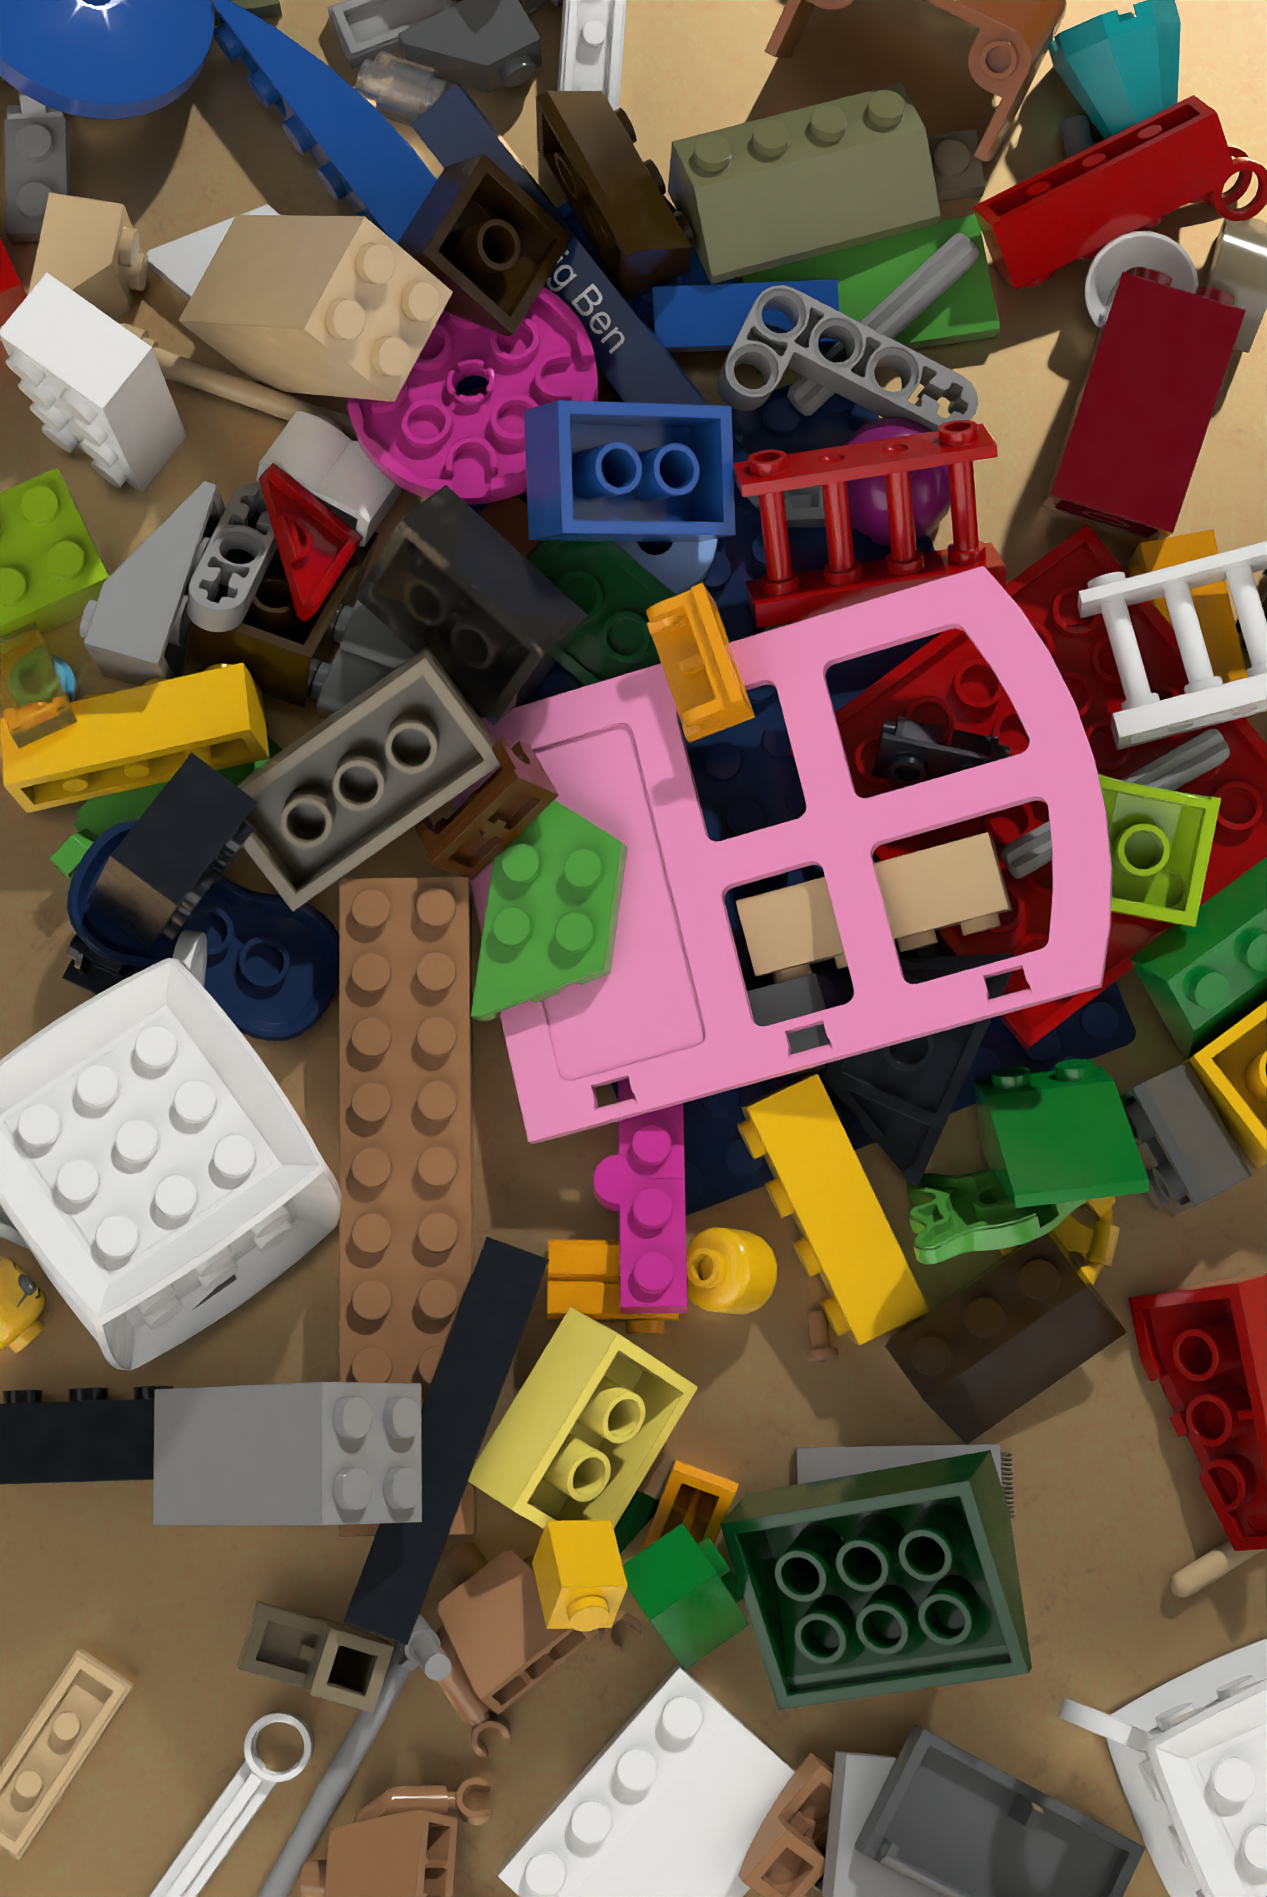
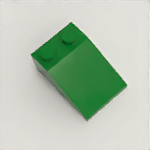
M1071 1059L1055 1064V1071L1030 1074V1069L1025 1067H1006L992 1071L990 1079L974 1080L981 1155L1015 1208L1149 1192V1179L1115 1081L1101 1065L1094 1066V1062L1088 1059Z

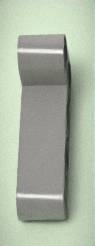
M785 285L771 286L762 291L755 300L719 371L717 379L718 392L727 405L740 411H752L764 405L778 385L787 367L882 417L907 418L925 425L932 431H938V427L941 424L949 421L971 420L976 414L978 406L977 392L972 383L964 376L818 300ZM769 309L782 311L790 320L791 331L780 334L772 332L762 321L761 313ZM822 338L836 339L845 348L847 359L844 362L838 363L828 361L819 351L818 341ZM740 364L755 366L763 376L764 386L759 389L743 387L735 378L734 367ZM885 366L896 371L901 378V390L890 392L880 387L875 379V368ZM921 384L924 388L917 396L919 398L915 404L909 402L908 398ZM940 397L950 401L948 412L951 415L947 419L937 414L940 406L937 401Z

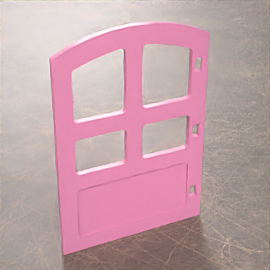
M984 566L730 642L746 691L763 685H773L777 688L806 801L805 813L795 820L723 841L715 842L709 839L680 724V717L661 663L480 718L496 740L504 737L511 748L518 741L530 745L559 794L555 800L617 838L627 847L610 974L583 985H568L559 994L533 1003L530 1000L499 1012L528 1143L532 1145L1102 987L1111 930L1112 864L1107 813L1095 759L1075 702L1049 650L1021 608ZM957 628L963 630L991 667L1012 702L1030 739L1028 748L1021 754L870 798L858 797L855 793L825 678L828 668L843 661ZM501 765L451 799L453 811L455 812ZM1039 800L1046 803L1049 810L1053 871L1050 930L1046 946L1040 950L919 984L907 983L904 980L873 862L875 849L882 844L1031 801ZM493 861L473 880L469 879L481 935L483 934ZM818 865L824 871L854 988L853 998L844 1005L769 1026H758L754 1022L725 905V895L731 888L806 866ZM1023 968L1030 988L989 999L986 978ZM824 1024L830 1044L791 1054L789 1033ZM629 1078L631 1090L635 1094V1098L597 1108L596 1087Z

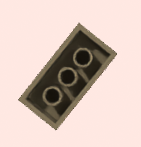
M427 646L235 784L257 801V804L246 819L249 824L255 827V830L243 847L290 909L295 911L498 767L500 764L492 750V746L497 740Z

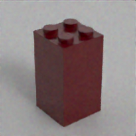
M1137 267L1134 275L1122 272L1110 291L1041 506L1150 540L1163 539L1173 534L1246 309L1232 305L1234 299L1232 295L1203 286H1198L1195 294L1170 286L1172 282L1170 276L1148 268Z

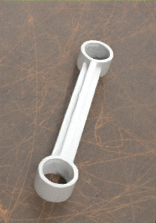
M277 1710L264 1715L251 1726L244 1742L245 1761L148 1897H198L277 1783L297 1776L311 1760L314 1752V1735L304 1718L291 1711ZM284 1722L291 1726L294 1725L302 1735L304 1752L300 1758L301 1761L286 1771L269 1769L258 1755L256 1746L258 1735L261 1729L270 1723Z

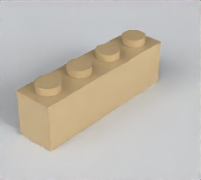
M988 832L874 863L894 942L897 941L900 952L938 943L935 931L960 925L963 936L999 927L1001 924L998 914L1012 911L994 840ZM825 877L736 901L755 976L765 977L773 975L774 983L776 984L812 974L810 964L835 958L837 969L848 967Z

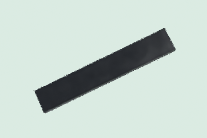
M486 1237L421 1411L422 1522L379 1524L343 1622L404 1645L409 1644L544 1278L549 1259Z

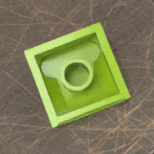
M1098 774L1108 821L1112 864L1111 912L1196 927L1221 798L1156 788Z

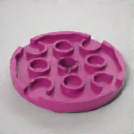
M543 286L516 332L511 336H504L443 311L396 400L391 402L347 398V408L353 429L363 451L374 466L398 486L418 496L443 503L483 504L496 502L527 491L524 410L556 400L598 401L599 384L595 355L587 331L578 316L559 296ZM469 376H481L489 382L486 387L487 393L485 396L482 393L475 396H464L462 394L457 396L456 386L461 380Z

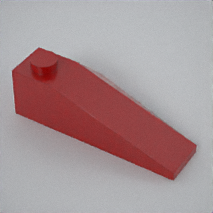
M1267 1273L1220 1279L1129 1297L1141 1363L1150 1381H1159L1175 1413L1169 1417L1178 1438L1186 1435L1202 1467L1199 1480L1234 1551L1267 1549Z

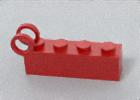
M1192 95L972 208L996 271L1017 290L1023 286L1032 287L1044 283L1054 275L1055 270L1076 259L1095 257L1108 242L1132 231H1144L1155 227L1164 220L1166 214L1188 203L1204 201L1211 205L1222 217L1230 221L1239 222L1251 219L1267 204V170L1260 163L1249 158L1240 148L1227 143L1217 111L1195 95ZM1239 172L1235 184L1229 190L1222 193L1227 180L1233 174ZM1254 172L1258 179V189L1252 201L1238 209L1226 207L1244 195L1251 183Z

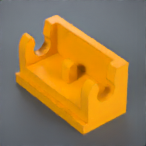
M703 583L690 587L691 590L661 601L646 610L649 619L647 626L672 693L683 732L689 743L755 718L717 605Z

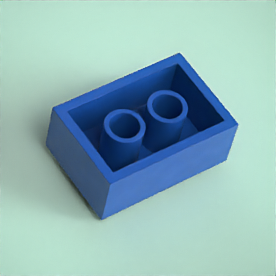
M556 400L524 410L529 540L702 542L736 535L732 406Z

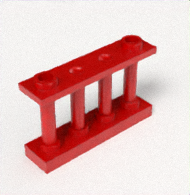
M953 420L941 424L938 427V431L787 455L780 450H764L751 454L748 457V461L733 463L734 478L742 497L758 495L767 572L761 576V579L745 581L748 606L757 628L799 622L980 566H984L1003 589H1006L1004 562L992 542L984 543L978 538L973 461L998 457L997 444L984 424H976L970 420ZM947 465L953 543L949 544L947 549L922 553L916 550L910 471ZM885 475L891 553L887 554L885 559L860 563L854 560L847 481ZM821 485L829 562L824 565L823 569L798 573L792 570L784 491Z

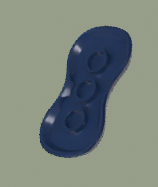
M138 820L116 824L102 833L93 842L76 868L71 880L67 900V911L71 925L79 938L91 950L113 962L148 968L166 958L173 957L175 946L183 930L204 932L207 938L204 988L241 1033L266 1041H285L302 1035L321 1018L339 986V933L322 912L308 903H304L295 911H292L280 895L252 891L222 876L214 888L206 892L205 897L197 906L193 915L173 941L161 934L153 946L148 949L87 903L110 855Z

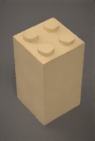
M236 215L178 321L263 386L280 392L394 402L453 291L365 216Z

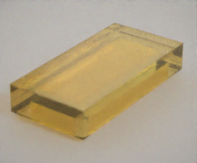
M36 621L0 637V708L10 735L19 749L78 722L44 634Z

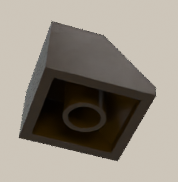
M481 154L444 168L397 244L453 291L443 311L504 336H511L516 332L573 236L488 156Z

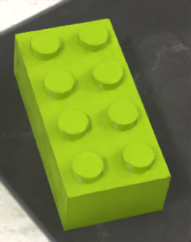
M58 467L0 493V653H3L82 617L88 601L98 600L103 583L110 577Z

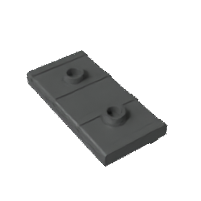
M918 1725L912 1728L855 1843V1849L943 1897H1123L1146 1849L1133 1840Z

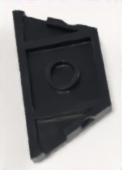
M999 953L899 959L904 980L910 984H919L1015 957L1016 955ZM1012 971L985 979L989 999L1002 996ZM992 1018L833 1061L828 1065L823 1080L859 1120V1123L871 1138L879 1144L899 1168L906 1180L913 1185L918 1186Z

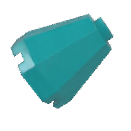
M1146 0L1133 4L1136 17L1133 12L1119 15L1117 10H1113L1064 30L1054 37L1055 40L1052 41L1048 49L1053 67L1104 139L1178 103L1181 20L1175 0Z

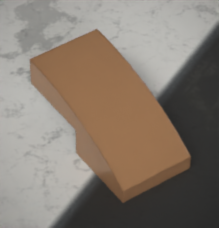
M810 1753L796 1770L772 1805L757 1831L738 1876L742 1882L762 1897H804L824 1874L825 1854L822 1850L827 1845L834 1770L813 1753Z

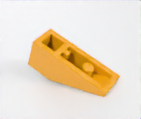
M1214 530L1141 542L1129 560L1130 565H1125L1124 570L1130 577L1219 554ZM1223 580L1190 589L1214 676H1220L1223 684L1248 678L1226 581ZM1165 596L1149 600L1174 630Z

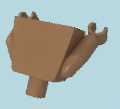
M466 1542L453 1549L442 1563L443 1569L457 1588L443 1598L436 1607L443 1623L436 1634L440 1639V1648L451 1661L449 1675L445 1679L438 1681L462 1722H471V1746L473 1751L478 1756L486 1758L489 1751L485 1743L480 1739L479 1733L488 1727L496 1728L503 1734L504 1741L509 1745L511 1728L509 1721L500 1713L598 1634L595 1630L546 1629L532 1565L534 1555H530L522 1560L511 1549H507L488 1562L475 1543ZM618 1610L613 1625L618 1621L625 1620L628 1621L629 1625L636 1632L641 1634L642 1628L637 1618L626 1611ZM598 1628L599 1637L605 1646L616 1653L625 1652L612 1641L610 1635L612 1628Z
M473 1777L460 1784L457 1791L447 1792L445 1785L390 1787L356 1813L353 1823L333 1828L329 1834L327 1859H311L304 1863L299 1876V1887L302 1896L452 1897L458 1818L447 1816V1813L458 1812L461 1819L470 1825L486 1823L493 1815L492 1810L471 1811L466 1808L463 1801L472 1792H490L491 1786L482 1778Z

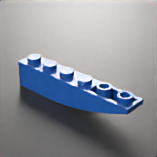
M230 0L212 1L218 25L214 28L213 36L219 47L231 62L240 58L251 74L247 76V80L259 101L266 108L275 104L286 120L282 122V127L296 150L302 155L310 151L321 167L317 169V173L329 194L336 201L344 197L357 213L354 216H365L397 244L437 181L416 151L368 100L327 64L283 32Z

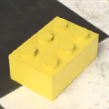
M570 1307L475 1463L468 1482L543 1529L547 1521L612 1520L613 1528H615L698 1389V1386L619 1333Z

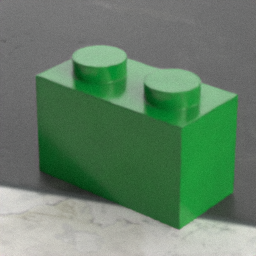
M683 1523L623 1564L627 1588L684 1670L750 1625L737 1605L743 1599V1595L731 1569L709 1537H706L697 1544Z

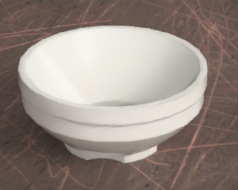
M1135 231L1123 234L1108 242L1096 254L1085 278L1084 297L1087 310L1098 328L1110 291L1122 272H1126L1130 268L1145 267L1159 271L1172 278L1171 287L1195 294L1199 283L1196 268L1189 254L1179 243L1166 235L1156 232Z

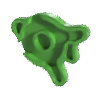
M990 1168L964 1175L924 1173L918 1186L909 1182L907 1184L910 1203L916 1205V1207L910 1210L908 1215L912 1231L918 1234L913 1245L916 1260L923 1264H937L962 1253L1004 1249L1025 1244L1055 1229L1069 1213L1080 1207L1087 1200L1015 1208Z

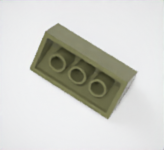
M902 83L672 141L668 193L676 210L684 214L692 228L696 240V245L693 247L711 284L940 223L941 213L926 128Z

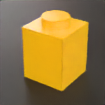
M612 1520L547 1521L532 1561L546 1629L592 1631L598 1628H612L628 1587Z

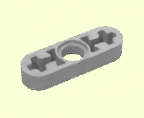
M260 483L244 485L233 493L190 580L187 613L191 621L204 630L225 632L241 624L278 547ZM256 512L262 513L257 522L256 530L248 527V518H253ZM238 549L251 554L254 560L245 564H235L224 559L221 554L228 550ZM219 584L227 586V597H222L219 603L213 602L219 591Z

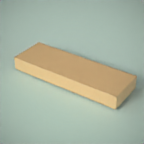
M82 1649L75 1652L0 1767V1849L18 1861L24 1857L135 1687L133 1683Z

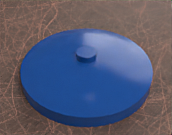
M0 0V76L11 86L33 100L55 110L76 116L95 119H124L152 113L182 96L201 73L214 32L212 0Z

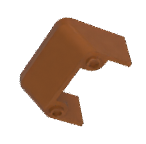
M788 0L764 52L774 57L791 59L815 5L827 10H839L848 7L855 0ZM924 0L980 28L969 51V71L974 81L980 87L1001 97V101L981 139L974 157L984 162L995 159L1062 23L1067 10V0Z

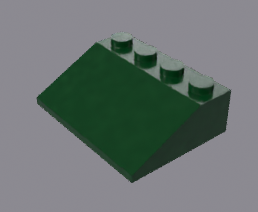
M991 1450L747 1493L720 1523L779 1710L1029 1674L1032 1669L1011 1517Z

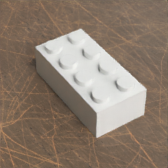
M46 272L0 329V340L9 355L5 362L21 378L18 387L33 401L30 409L45 423L41 430L51 441L69 453L75 447L81 449L94 459L90 464L91 467L112 485L120 488L126 482L140 493H143L187 438L153 348Z

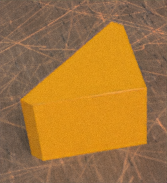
M673 1460L641 1551L681 1523L685 1525L697 1544L706 1537H709L715 1545L721 1530L720 1523L727 1516L736 1494L738 1483Z

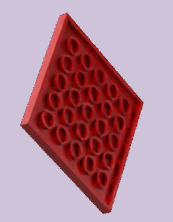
M1086 524L1006 584L1007 588L1004 590L1021 608L1049 650L1077 707L1095 759L1098 774L1121 780L1209 729L1218 730L1228 744L1230 756L1225 762L1174 790L1182 793L1221 798L1200 902L1201 906L1267 857V744L1248 720L1242 717L1125 749H1116L1110 725L1112 714L1122 711L1121 703L1126 701L1102 613L1080 619L1077 604L1079 591L1088 589L1087 583L1090 580L1112 572H1124L1126 578H1130V576ZM1150 601L1127 606L1151 693H1158L1160 700L1185 694L1184 686L1189 684L1174 630ZM957 628L943 631L835 712L855 793L860 798H870L908 787L898 784L893 780L872 776L880 747L879 738L884 719L896 722L897 717L902 716L905 719L941 726L939 745L950 747L954 729L989 737H999V744L1010 746L1009 757L1023 753L1030 743V739L1012 702L993 670L967 634ZM790 746L789 753L794 758L793 750ZM1031 801L882 844L875 849L873 859L876 862L986 832L990 833L994 840L1012 911L998 914L1001 924L999 927L963 936L961 926L956 925L935 931L936 938L950 956L1011 953L1019 956L1040 950L1048 943L1053 893L1052 861L1028 875L1016 879L1007 870L1000 854L1007 844L1049 821L1048 805L1043 801ZM1111 912V930L1101 988L999 1015V1018L1022 1047L1028 1050L1134 968L1129 958L1175 924ZM1023 968L1012 971L1002 996L1030 988Z

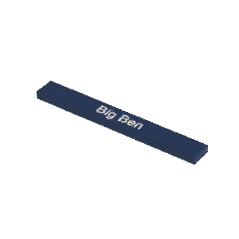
M455 83L420 115L411 126L444 168L481 154L488 156L573 236L543 286L559 296L578 316L592 343L596 366L623 401L629 403L709 405L466 90ZM732 434L733 463L748 461L749 455ZM734 478V488H735V487L737 486V483H736V480H735V478Z

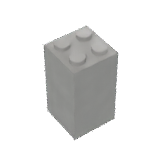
M308 1382L155 1389L153 1526H323L422 1522L421 1383Z

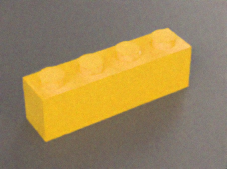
M244 663L234 665L215 664L207 667L203 672L173 679L154 678L148 680L142 686L112 693L94 692L84 696L82 700L51 707L33 706L25 709L21 714L0 718L3 786L27 813L170 781L191 753L215 770L269 759L263 694Z
M818 1073L805 1075L740 1106L746 1118L745 1121L737 1124L741 1137L752 1158L757 1159L764 1156L774 1179L765 1183L766 1189L779 1216L784 1218L792 1215L802 1238L794 1241L793 1246L809 1278L819 1274L830 1297L820 1302L836 1336L847 1333L850 1340L860 1346L930 1312Z

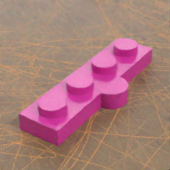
M629 1078L618 1081V1102L635 1098V1094L631 1090ZM682 1103L618 1121V1154L608 1156L600 1161L594 1171L593 1190L596 1199L600 1205L608 1210L619 1212L620 1314L687 1312L684 1114Z

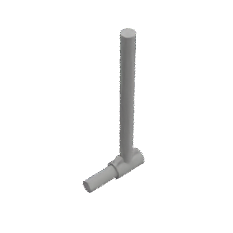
M419 1614L409 1644L404 1645L394 1641V1650L374 1713L364 1710L359 1711L257 1897H287L304 1863L310 1857L411 1672L417 1666H420L427 1677L434 1681L443 1680L449 1675L451 1661L440 1648L439 1637L421 1614Z

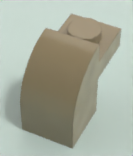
M1224 218L1217 236L1212 264L1203 287L1217 289L1234 297L1232 305L1246 309L1234 349L1246 353L1250 351L1267 308V223L1257 218L1239 222Z
M257 1600L236 1666L244 1671L303 1687L309 1695L374 1713L394 1646L378 1636L319 1616L312 1617Z

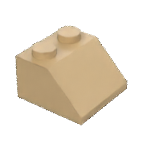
M49 192L28 294L47 272L113 320L117 321L129 313L132 309L135 290L143 291L146 286L149 262L148 255L142 253L139 246V230L132 227L124 204Z

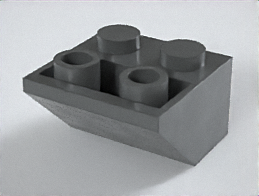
M1189 1061L1133 1087L1120 1096L1149 1179V1192L1147 1194L1157 1208L1160 1209L1166 1206L1171 1217L1213 1198L1252 1176Z

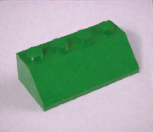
M1267 857L1199 907L1196 927L1175 924L1129 958L1179 1050L1186 1058H1190L1267 1000Z

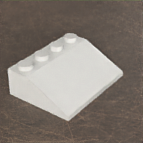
M676 1663L503 1861L499 1868L498 1877L519 1897H743L750 1889L738 1876L745 1856L767 1813L796 1771Z

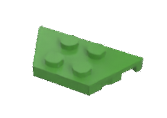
M556 800L548 805L498 856L493 858L471 1017L477 1021L487 1022L498 1018L497 1013L530 1000L533 1003L559 994L568 985H583L609 975L611 972L627 847L617 838Z

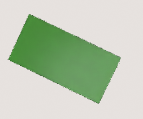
M975 215L940 220L939 224L740 277L741 283L837 279L839 312L860 322L952 236L957 233H963L979 250L980 254L976 263L893 340L915 350L998 337L1000 331L982 233ZM833 346L819 347V351L824 356Z

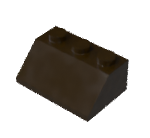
M546 91L536 96L538 152L604 269L629 302L650 292L652 287L662 286L690 272L692 246L696 245L692 228L681 211H677L674 214L671 212L662 196L666 193L663 178L655 163L651 159L643 162L633 143L637 141L636 134L625 111L622 108L613 110L603 91Z
M1052 1230L1040 1238L1021 1244L930 1308V1312L916 1318L892 1335L885 1347L922 1399L967 1445L1123 1336L1127 1331Z

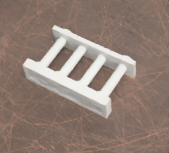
M1267 541L1126 578L1124 572L1104 574L1090 580L1087 583L1088 589L1079 591L1077 608L1080 619L1100 613L1103 615L1126 701L1121 703L1122 711L1112 714L1110 725L1117 750L1267 711V621L1253 576V572L1267 569ZM1223 580L1228 581L1252 665L1247 670L1248 678L1223 684L1220 676H1214L1190 592V589ZM1165 596L1189 684L1184 686L1185 694L1160 700L1158 693H1151L1127 606Z

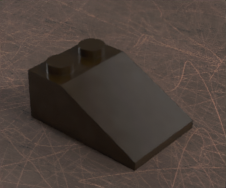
M256 512L253 518H248V527L256 530L257 522L262 513ZM374 532L364 547H357L317 612L306 622L297 616L277 547L250 607L239 626L225 632H212L204 630L190 621L186 666L203 672L207 667L215 664L234 665L244 663L263 694L305 708L311 697V688L317 670L322 662H329L336 641H333V634L340 612L345 605L350 607L376 546L378 533ZM233 549L228 550L224 559L235 564H245L254 560V557L246 551ZM219 584V591L213 602L219 603L222 597H227V586Z

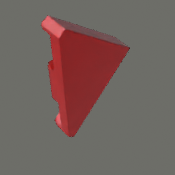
M272 463L261 474L259 482L297 616L306 622L317 612L363 537L276 464Z

